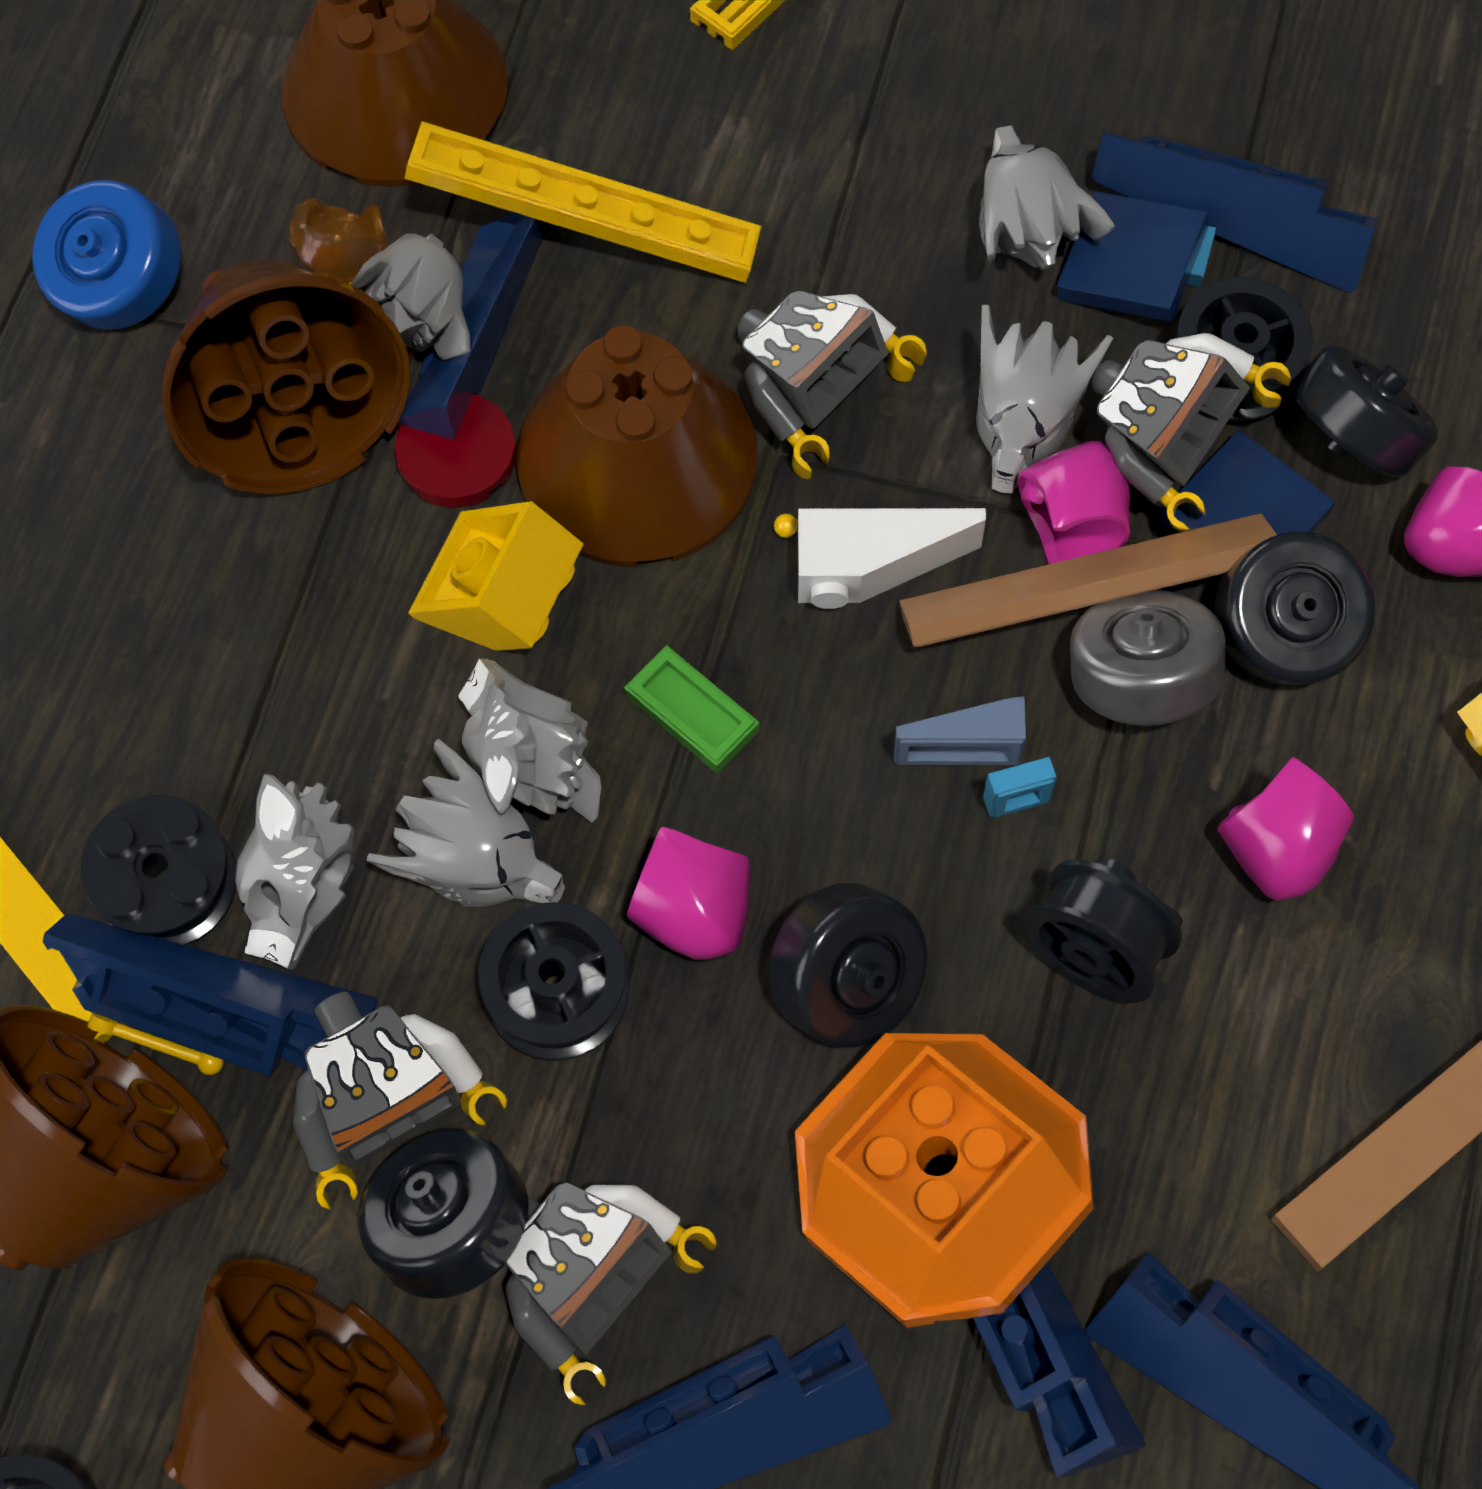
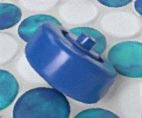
M90 181L67 191L52 204L44 215L34 239L33 269L41 291L60 311L94 328L106 330L122 329L148 318L165 302L171 293L180 269V240L176 227L166 211L137 189L119 181Z

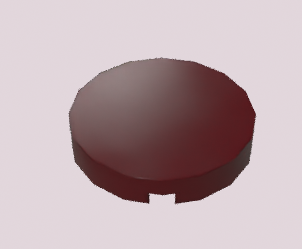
M474 394L455 440L400 425L394 443L398 469L407 486L409 485L418 493L420 498L428 503L450 508L476 505L491 497L490 492L495 490L501 483L503 486L510 478L516 460V446L512 424L500 407L484 397Z

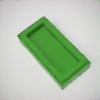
M667 645L624 687L627 699L716 774L760 731L759 721Z

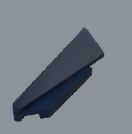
M1103 133L1092 175L1096 183L1131 198L1206 211L1209 226L1216 228L1215 235L1347 293L1354 292L1358 286L1378 220L1375 217L1321 205L1328 182L1326 180L1158 137L1142 136L1141 141H1137L1112 133Z
M512 213L479 228L462 268L465 284L462 310L471 336L470 352L455 358L440 360L434 345L430 346L419 372L420 379L406 400L398 425L455 440L472 395H480L548 228V222L519 213Z
M846 1325L835 1330L790 1360L787 1359L776 1336H773L587 1429L574 1448L579 1463L569 1479L555 1486L550 1485L548 1489H714L884 1428L890 1424L891 1415L869 1363Z

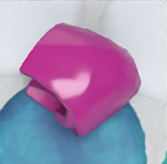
M1088 441L1061 450L1020 471L1017 477L1020 496L1040 535L1048 564L1119 548L1127 542L1131 532L1128 482L1117 468L1108 447L1101 441Z
M1446 467L1438 471L1415 507L1404 533L1407 552L1417 563L1439 574L1455 577H1482V471L1468 467Z
M1292 757L1259 795L1247 804L1235 806L1229 812V816L1220 823L1217 830L1252 881L1267 897L1279 901L1303 896L1321 884L1324 876L1337 860L1340 847L1354 822V814L1337 791L1322 777L1301 761Z
M662 827L656 836L629 905L627 918L654 940L693 960L708 961L724 958L734 952L742 942L749 906L751 864L743 854L726 850L697 840L679 831Z

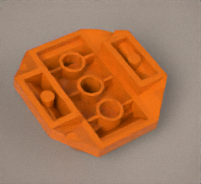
M885 1033L795 1130L802 1232L806 1240L906 1328L934 1324V1321L968 1319L1003 1313L1094 1209L1086 1116L983 1034ZM947 1154L958 1159L955 1167L945 1175L932 1176L924 1172L927 1163L935 1156Z

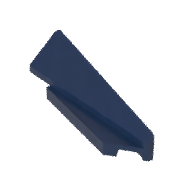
M74 914L64 915L44 933L42 941L47 950L53 948L60 951L77 979L72 990L84 1010L269 1077L279 1066L281 1057L304 1070L308 1069L304 1052L308 1047L327 1037L314 1014V1009L323 1000L340 992H349L363 1017L375 1011L378 1005V1000L372 996L158 937L127 932L114 925Z
M957 1158L955 1159V1163H954L953 1168L955 1167V1165H956V1163H957V1160H958ZM1048 1262L1003 1313L973 1318L1015 1410L1027 1412L1034 1407L1036 1408L1050 1460L1057 1477L1069 1476L1133 1453L1145 1446L1143 1437Z
M1147 1252L1086 1329V1334L1091 1340L1321 1489H1420L1417 1481L1411 1479L1395 1466L1387 1454L1396 1438L1386 1418L1218 1279L1199 1301L1152 1254Z

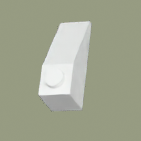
M986 508L798 509V603H812L814 606L824 609L840 608L847 603H861L981 548L986 522Z

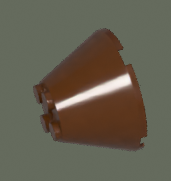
M316 0L288 57L281 81V101L285 119L293 138L304 153L327 171L331 167L340 172L356 176L357 183L378 187H401L419 184L405 179V174L422 121L486 141V136L495 125L498 117L503 118L508 99L506 64L497 41L483 23L456 0Z
M254 260L242 262L226 270L214 271L205 278L202 283L203 292L171 350L162 380L161 395L164 417L171 436L184 457L196 469L200 466L206 471L222 478L225 486L261 494H285L312 489L344 476L366 461L364 452L378 440L384 431L391 434L398 423L405 407L410 386V364L407 349L396 324L384 308L368 294L352 285L295 268L286 261Z
M617 326L609 330L605 337L596 340L586 347L534 400L524 418L518 436L516 449L517 474L525 502L532 501L584 543L579 553L580 556L607 565L621 567H637L636 562L653 561L672 557L674 562L690 556L714 542L735 522L750 497L757 471L756 435L752 420L740 397L719 375L660 337L638 332L630 326Z
M29 1005L10 1006L0 1010V1263L13 1270H23L28 1263L46 1268L67 1269L72 1264L211 1191L228 1169L221 1165L220 1161L228 1148L219 1127L198 1099L180 1081L149 1056L134 1047L126 1057L108 1045L94 1039L98 1032L88 1028L87 1021L57 1010Z
M241 1258L225 1263L218 1269L206 1286L173 1448L163 1463L167 1474L186 1489H385L436 1463L450 1442V1438L444 1435L442 1438L441 1426L449 1415L436 1386L415 1357L388 1329L363 1308L351 1301L343 1311L330 1301L314 1293L312 1290L318 1284V1279L299 1270L268 1260Z

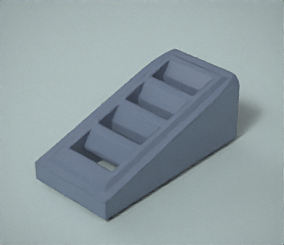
M1024 697L1003 699L896 726L894 763H897V765L1020 764L1026 741Z

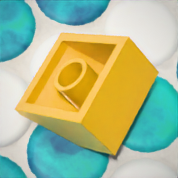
M532 501L461 511L408 614L418 621L495 651L532 648L548 627V615L560 591L568 585L574 575V563L584 543Z

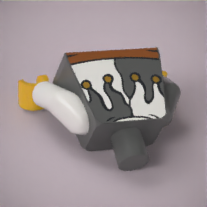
M803 291L793 292L769 315L757 309H752L745 313L738 325V336L742 341L741 351L748 365L744 379L753 405L779 441L782 442L787 439L794 448L792 468L803 479H811L812 470L808 463L802 459L801 454L814 452L819 455L821 461L826 466L829 461V446L827 442L820 436L806 435L801 429L804 424L815 429L889 353L887 369L890 375L900 382L911 381L915 373L912 363L905 360L902 356L912 359L914 363L920 366L926 357V346L921 338L914 335L897 337L893 333L896 327L855 294L818 296Z
M1209 333L1171 339L1166 344L1146 340L1138 344L1125 365H1121L1113 360H1106L1101 363L1096 369L1092 380L1094 392L1103 396L1097 405V414L1109 426L1105 435V443L1112 454L1117 468L1123 477L1153 504L1160 501L1167 507V515L1171 525L1180 532L1190 530L1174 516L1175 510L1180 504L1185 502L1192 503L1204 515L1205 508L1199 496L1191 492L1178 493L1172 485L1176 481L1185 486L1250 389L1245 381L1253 384L1252 395L1258 404L1263 407L1274 408L1280 405L1282 398L1277 393L1265 389L1261 382L1266 379H1275L1281 384L1289 386L1291 380L1287 367L1282 363L1269 362L1259 367L1253 363L1254 356Z
M349 992L334 994L323 1000L314 1009V1014L327 1037L308 1047L304 1052L308 1069L297 1080L293 1128L311 1171L319 1172L316 1181L317 1201L322 1207L331 1209L328 1193L324 1189L329 1182L341 1180L347 1183L350 1188L351 1197L355 1200L357 1196V1182L354 1172L350 1169L351 1167L461 1105L464 1114L479 1125H486L484 1120L475 1111V1104L480 1096L491 1093L495 1102L501 1108H506L507 1099L504 1093L492 1084L480 1081L483 1074L481 1069L454 1033L416 1014L399 1017L389 1005L382 1006L363 1017ZM458 1093H463L461 1099ZM343 1160L345 1165L339 1164V1162Z
M569 1183L557 1185L542 1204H539L528 1195L529 1214L524 1232L515 1251L505 1263L513 1272L505 1290L516 1332L550 1371L558 1368L564 1375V1391L567 1397L576 1404L586 1405L582 1398L574 1393L571 1386L572 1377L579 1370L586 1369L592 1371L604 1388L606 1385L605 1376L599 1367L588 1362L581 1363L573 1353L576 1347L585 1355L590 1352L672 1253L665 1242L667 1241L674 1246L673 1258L676 1265L682 1271L688 1273H699L704 1267L697 1260L691 1259L686 1254L684 1245L686 1241H700L704 1247L711 1251H714L717 1245L715 1236L709 1229L702 1226L684 1229L679 1225L680 1217L635 1185H591L587 1189L582 1190Z

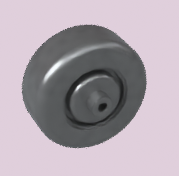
M1152 590L1098 603L1089 608L1079 618L1072 631L1070 642L1071 676L1075 691L1089 708L1111 720L1141 726L1177 722L1189 718L1207 707L1216 698L1223 685L1225 677L1224 630L1217 617L1207 607L1190 597L1168 591Z

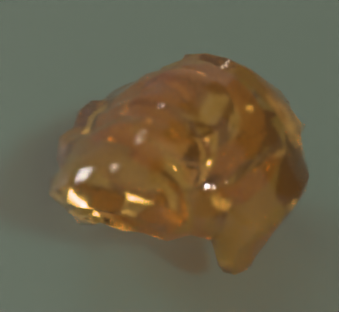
M311 197L297 204L294 209L296 214L289 223L291 230L289 240L291 245L296 248L300 260L314 273L340 280L349 285L352 284L362 266L372 256L389 246L382 226L381 210L375 205H370L361 215L352 214L346 208L321 204L317 199Z

